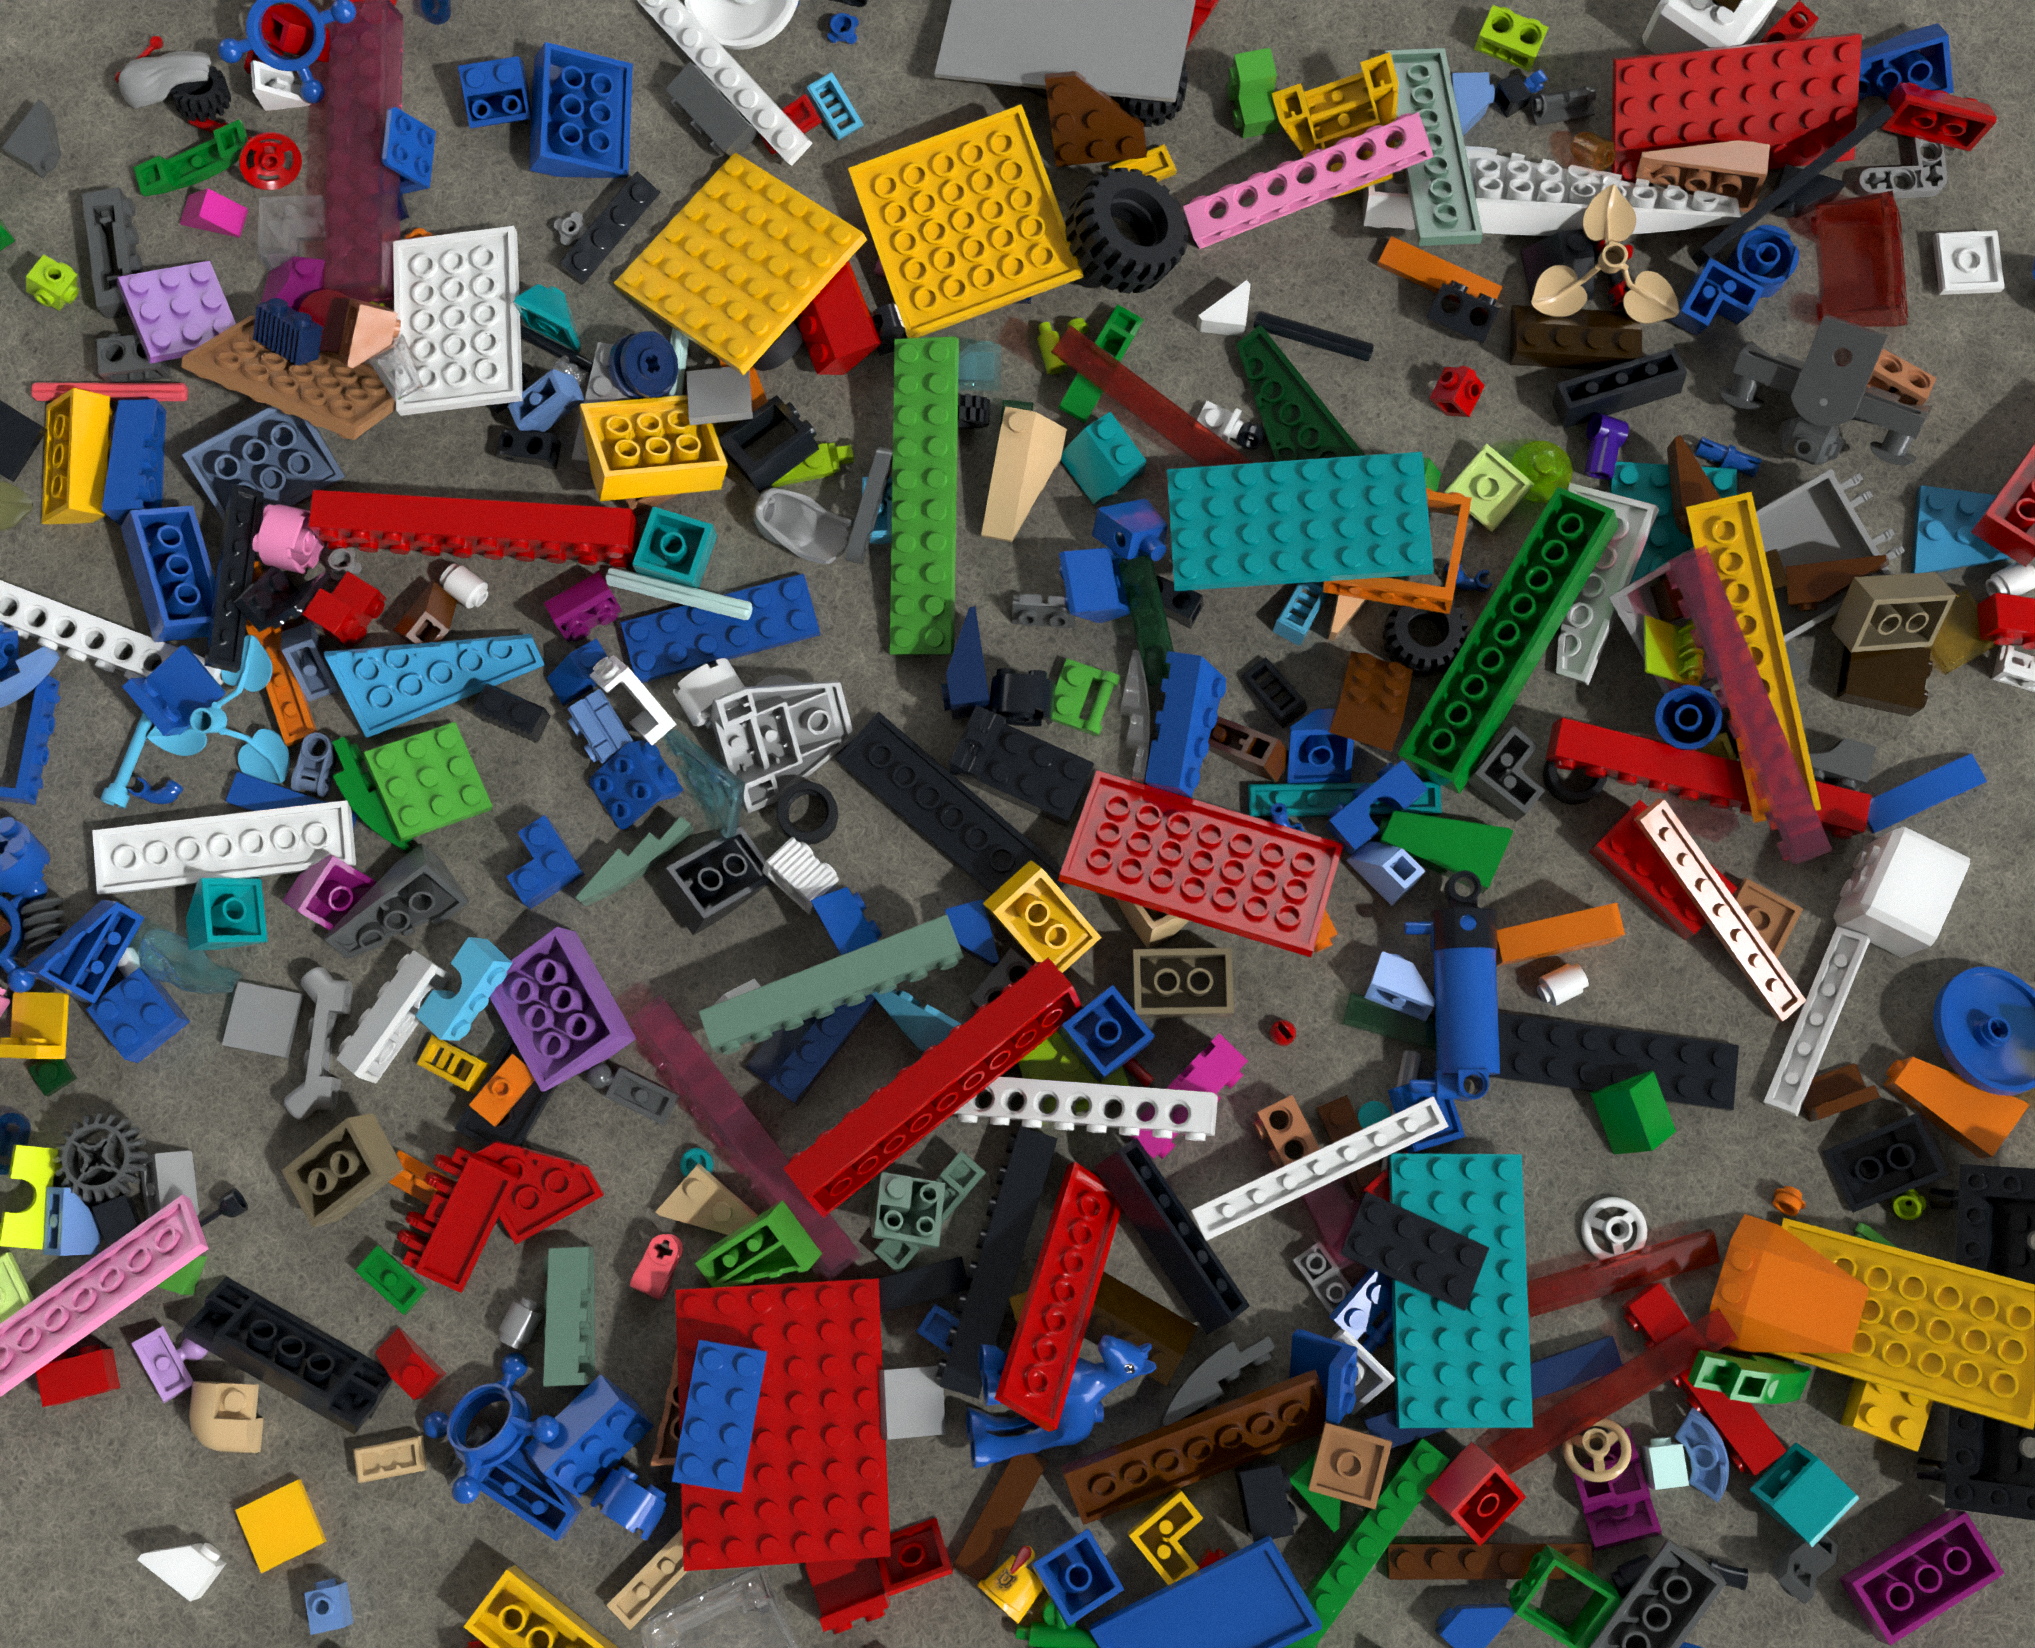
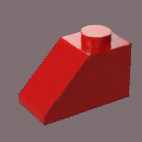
M400 1327L375 1352L389 1376L413 1400L423 1399L447 1374Z

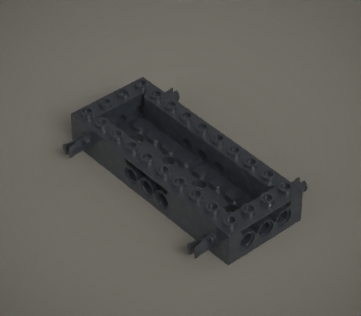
M1960 1164L1959 1190L1938 1189L1932 1187L1930 1190L1931 1194L1947 1198L1946 1200L1930 1201L1931 1209L1958 1210L1956 1264L2035 1285V1249L2031 1245V1237L2035 1233V1169ZM1949 1406L1947 1461L1919 1457L1917 1464L1933 1468L1934 1472H1917V1477L1919 1480L1946 1482L1945 1508L2035 1521V1457H2028L2022 1447L2027 1438H2035V1424L2034 1429L2031 1430Z

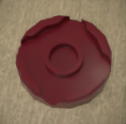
M323 288L313 291L303 300L298 312L309 314L312 317V321L324 328L321 331L323 334L320 337L322 339L320 342L321 346L319 347L321 351L336 352L340 349L350 297L338 289Z

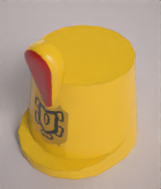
M1030 1546L1021 1547L1016 1557L1014 1555L1010 1556L986 1580H981L977 1584L1017 1624H1019L1044 1588L1040 1579L1026 1567L1035 1558V1551Z

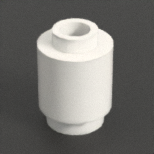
M2016 562L1993 573L1985 584L1989 596L1994 593L2020 596L2034 589L2035 568L2031 564L2024 567Z
M452 564L441 575L440 584L444 586L443 589L468 609L474 606H481L488 597V584L465 566Z
M1577 963L1573 965L1566 964L1540 977V985L1537 986V991L1544 1003L1549 1002L1555 1007L1583 993V989L1588 987L1589 983L1580 965Z

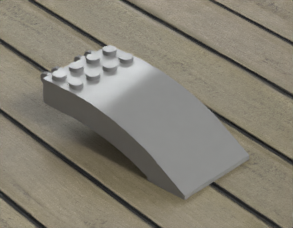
M1831 468L1756 510L1765 552L1774 549L1778 550L1785 574V566L1878 556L1880 553L1876 545L1886 542L1895 535L1893 529L1890 528L1871 539L1855 512L1854 507L1873 497L1870 490L1856 495L1850 501L1844 493L1845 489L1852 488L1863 480L1860 473L1839 484ZM1902 545L1895 546L1883 555H1887L1890 561L1904 553L1905 550ZM1694 547L1608 597L1643 659L1644 616L1647 615L1660 620L1650 587L1661 582L1660 576L1679 571L1680 575L1689 573V568L1698 565ZM1886 566L1871 576L1894 574ZM1787 586L1775 591L1774 596L1784 641H1789L1839 612L1848 590L1825 604H1818L1817 610L1797 612V607L1788 605ZM1708 611L1667 622L1683 628L1689 620L1700 621L1704 628L1702 640L1700 641L1704 643L1703 667L1705 668V674L1700 680V687L1708 689L1721 682L1723 677ZM1653 675L1664 695L1680 686H1684L1683 684Z

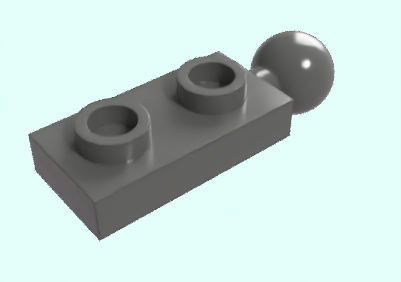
M602 1062L586 1071V1081L590 1086L594 1088L609 1087L605 1095L606 1098L664 1126L680 1097L621 1067L615 1076L612 1075L609 1066Z

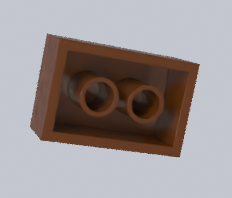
M1351 651L1340 682L1329 733L1392 751L1403 722L1413 669L1406 668L1397 662L1390 663L1377 659L1368 653Z

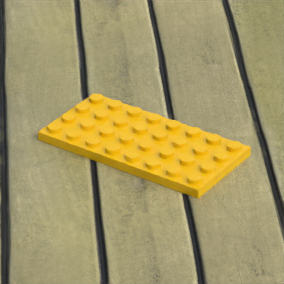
M1783 1218L1782 1228L1869 1287V1292L1850 1354H1771L2027 1429H2034V1284Z

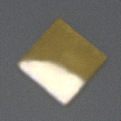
M1968 589L1956 595L1933 645L1927 647L1931 649V654L1945 675L1997 646L1992 641L1980 640L1978 604Z

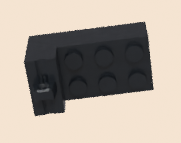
M976 705L949 762L950 772L957 779L1066 828L1094 769L1093 762L1007 725L1005 717L990 712Z

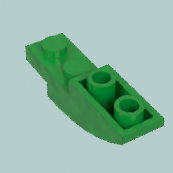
M1117 304L1058 408L1086 423L1142 325L1143 318Z
M345 737L333 741L332 743L344 768V771L333 775L349 805L373 831L404 852H411L413 848L410 841L414 840V838L402 842L399 841L378 790L373 791L376 789L372 776L369 771L365 772L362 767L361 761H364L359 745L357 743L352 744Z
M1699 1350L1687 1380L1693 1387L1723 1392L1731 1400L1760 1404H1782L1794 1402L1801 1398L1812 1369L1809 1366L1751 1355L1748 1360Z

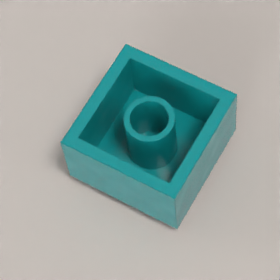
M653 506L632 563L636 573L699 589L717 539L713 524Z

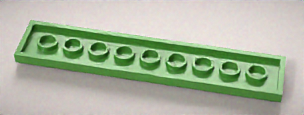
M957 337L895 339L890 655H953L959 365V339Z

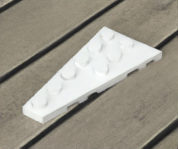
M1569 483L1570 492L1614 509L1619 525L1562 621L1561 635L1558 636L1556 673L1560 677L1589 685L1617 616V612L1608 597L1629 585L1659 508L1650 503Z

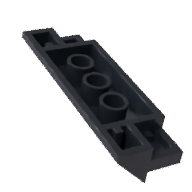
M225 1277L206 1297L204 1307L183 1328V1337L354 1435L368 1418H372L393 1382V1379L389 1376L383 1365L228 1277Z

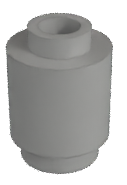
M523 1296L520 1301L513 1300L499 1327L501 1332L498 1339L513 1348L522 1350L524 1344L530 1342L543 1316V1313L538 1310L540 1304Z

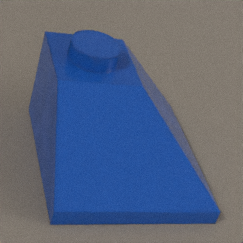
M1334 708L1316 709L1290 727L1287 784L1350 782L1354 740L1329 733Z

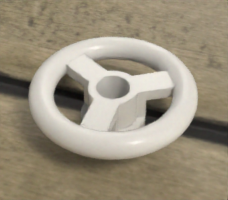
M1607 1197L1596 1201L1588 1208L1582 1220L1581 1233L1584 1244L1596 1258L1607 1263L1620 1264L1632 1260L1641 1252L1647 1239V1224L1643 1214L1633 1203L1619 1197ZM1608 1207H1619L1627 1211L1623 1216L1611 1217L1607 1221L1595 1217L1598 1212ZM1635 1220L1637 1226L1636 1240L1632 1247L1624 1252L1623 1243L1631 1238L1633 1233L1631 1223ZM1613 1224H1617L1620 1228L1618 1236L1613 1235L1611 1232ZM1591 1227L1604 1232L1606 1238L1611 1241L1613 1254L1597 1246L1592 1237Z

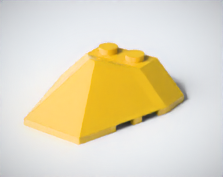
M1390 52L1360 62L1363 72L1304 92L1301 83L1271 93L1281 126L1304 158L1313 150H1325L1335 146L1336 142L1343 138H1355L1365 134V131L1373 126H1385L1395 122L1397 118L1399 82ZM1395 140L1389 143V148H1395ZM1365 151L1360 154L1358 159L1367 160L1372 156L1373 152ZM1334 163L1329 168V171H1339L1343 167V163ZM1393 173L1382 178H1379L1377 180H1374L1372 182H1369L1367 184H1364L1362 186L1351 189L1349 191H1346L1344 193H1341L1339 195H1336L1332 198H1336L1390 180L1393 178Z

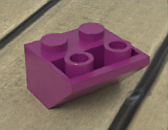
M599 571L544 602L555 625L567 642L584 639L590 634V629L599 624H610L617 619V614L622 612Z

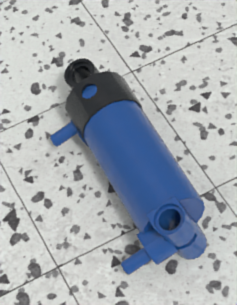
M1458 871L1446 882L1444 893L1448 900L1447 909L1431 911L1430 921L1404 923V933L1406 935L1430 934V952H1433L1437 1060V1071L1433 1072L1434 1079L1410 1080L1408 1083L1409 1092L1434 1093L1435 1099H1457L1461 1102L1483 1097L1489 1088V1075L1500 1074L1496 910L1478 907V896L1482 886L1480 879L1471 871ZM1456 881L1468 883L1470 886L1469 896L1464 897L1457 894L1455 891ZM1465 1078H1469L1474 1083L1472 1094H1469L1464 1089L1463 1083Z

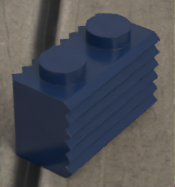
M271 298L269 301L257 304L253 340H257V343H262L263 346H267L271 351L281 354V357H285V359L300 366L319 358L318 353L321 351L319 347L322 340L320 337L323 334L321 331L324 328L312 321V317L309 314L297 312L288 307V303L285 300Z

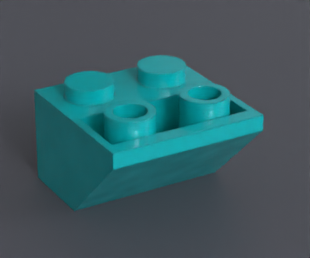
M1797 1442L1750 1488L1751 1493L1767 1514L1811 1547L1859 1500V1497L1828 1466Z

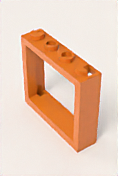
M1426 487L1428 511L1458 516L1445 587L1384 577L1324 581L1323 592L1450 614L1472 498L1465 497L1457 492H1435Z

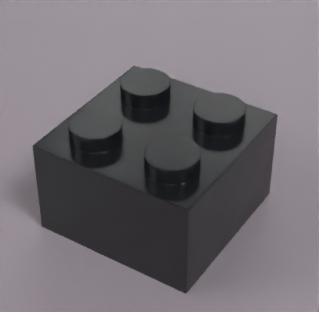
M1274 1460L1234 1468L1247 1536L1253 1542H1256L1268 1535L1272 1539L1294 1535L1293 1526L1298 1525V1518L1294 1504L1287 1500L1286 1491L1291 1490L1287 1469L1284 1470Z

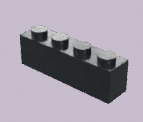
M1674 347L1557 383L1552 405L1563 429L1590 421L1596 413L1611 415L1679 394L1682 391L1687 371Z

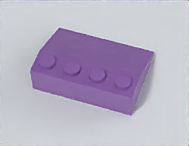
M556 927L511 960L513 963L506 972V978L490 995V999L540 1090L543 1092L610 1058L636 1039L576 931Z

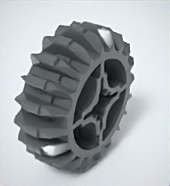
M98 1112L95 1119L91 1115L83 1116V1124L76 1121L71 1123L74 1133L66 1131L61 1133L67 1142L66 1144H57L55 1146L57 1150L63 1151L62 1157L57 1156L53 1159L54 1163H60L63 1166L55 1174L61 1177L67 1176L61 1185L68 1188L72 1187L71 1193H75L78 1197L82 1195L83 1201L91 1202L95 1198L97 1203H103L106 1201L107 1196L110 1200L119 1197V1191L124 1194L130 1193L131 1188L128 1182L134 1184L141 1182L135 1173L136 1171H145L147 1169L145 1165L139 1164L140 1159H145L149 1156L147 1152L139 1151V1148L147 1143L145 1139H135L139 1135L140 1129L137 1127L130 1128L131 1121L124 1118L120 1121L119 1115L113 1113L107 1118L103 1112ZM104 1130L111 1132L107 1138H102L96 1145L86 1141L97 1132ZM122 1145L124 1149L123 1163L118 1157V1151ZM93 1151L103 1152L101 1156L109 1164L100 1163L101 1159ZM79 1152L84 1158V1164L81 1169H79L78 1165ZM106 1170L117 1174L107 1183L101 1185L92 1184L94 1178L100 1177Z

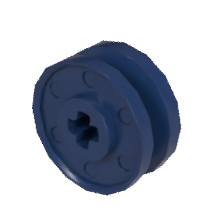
M654 331L628 334L618 339L611 348L608 360L609 374L615 387L624 396L631 399L661 397L670 392L676 383L679 371L678 358L673 346L664 336Z

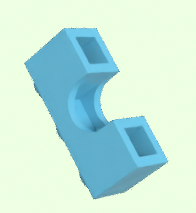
M468 937L451 962L462 978V985L458 994L456 995L453 991L432 990L415 1016L440 1040L460 1041L470 1031L471 1023L478 1013L487 1006L488 998L495 988L504 981L507 975L506 972L513 962L488 939Z

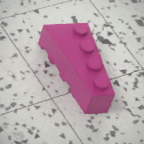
M1219 1033L1166 1089L1212 1092L1217 1095L1225 1084L1231 1089L1244 1075L1239 1070L1248 1060ZM1150 1104L1140 1115L1142 1121L1146 1122L1154 1117V1106ZM1184 1106L1178 1107L1173 1113L1175 1124H1182L1188 1118V1110ZM1139 1130V1136H1126L1131 1141L1138 1138L1153 1160L1157 1155L1163 1159L1176 1146L1172 1140L1178 1133H1172V1139L1152 1137V1131Z

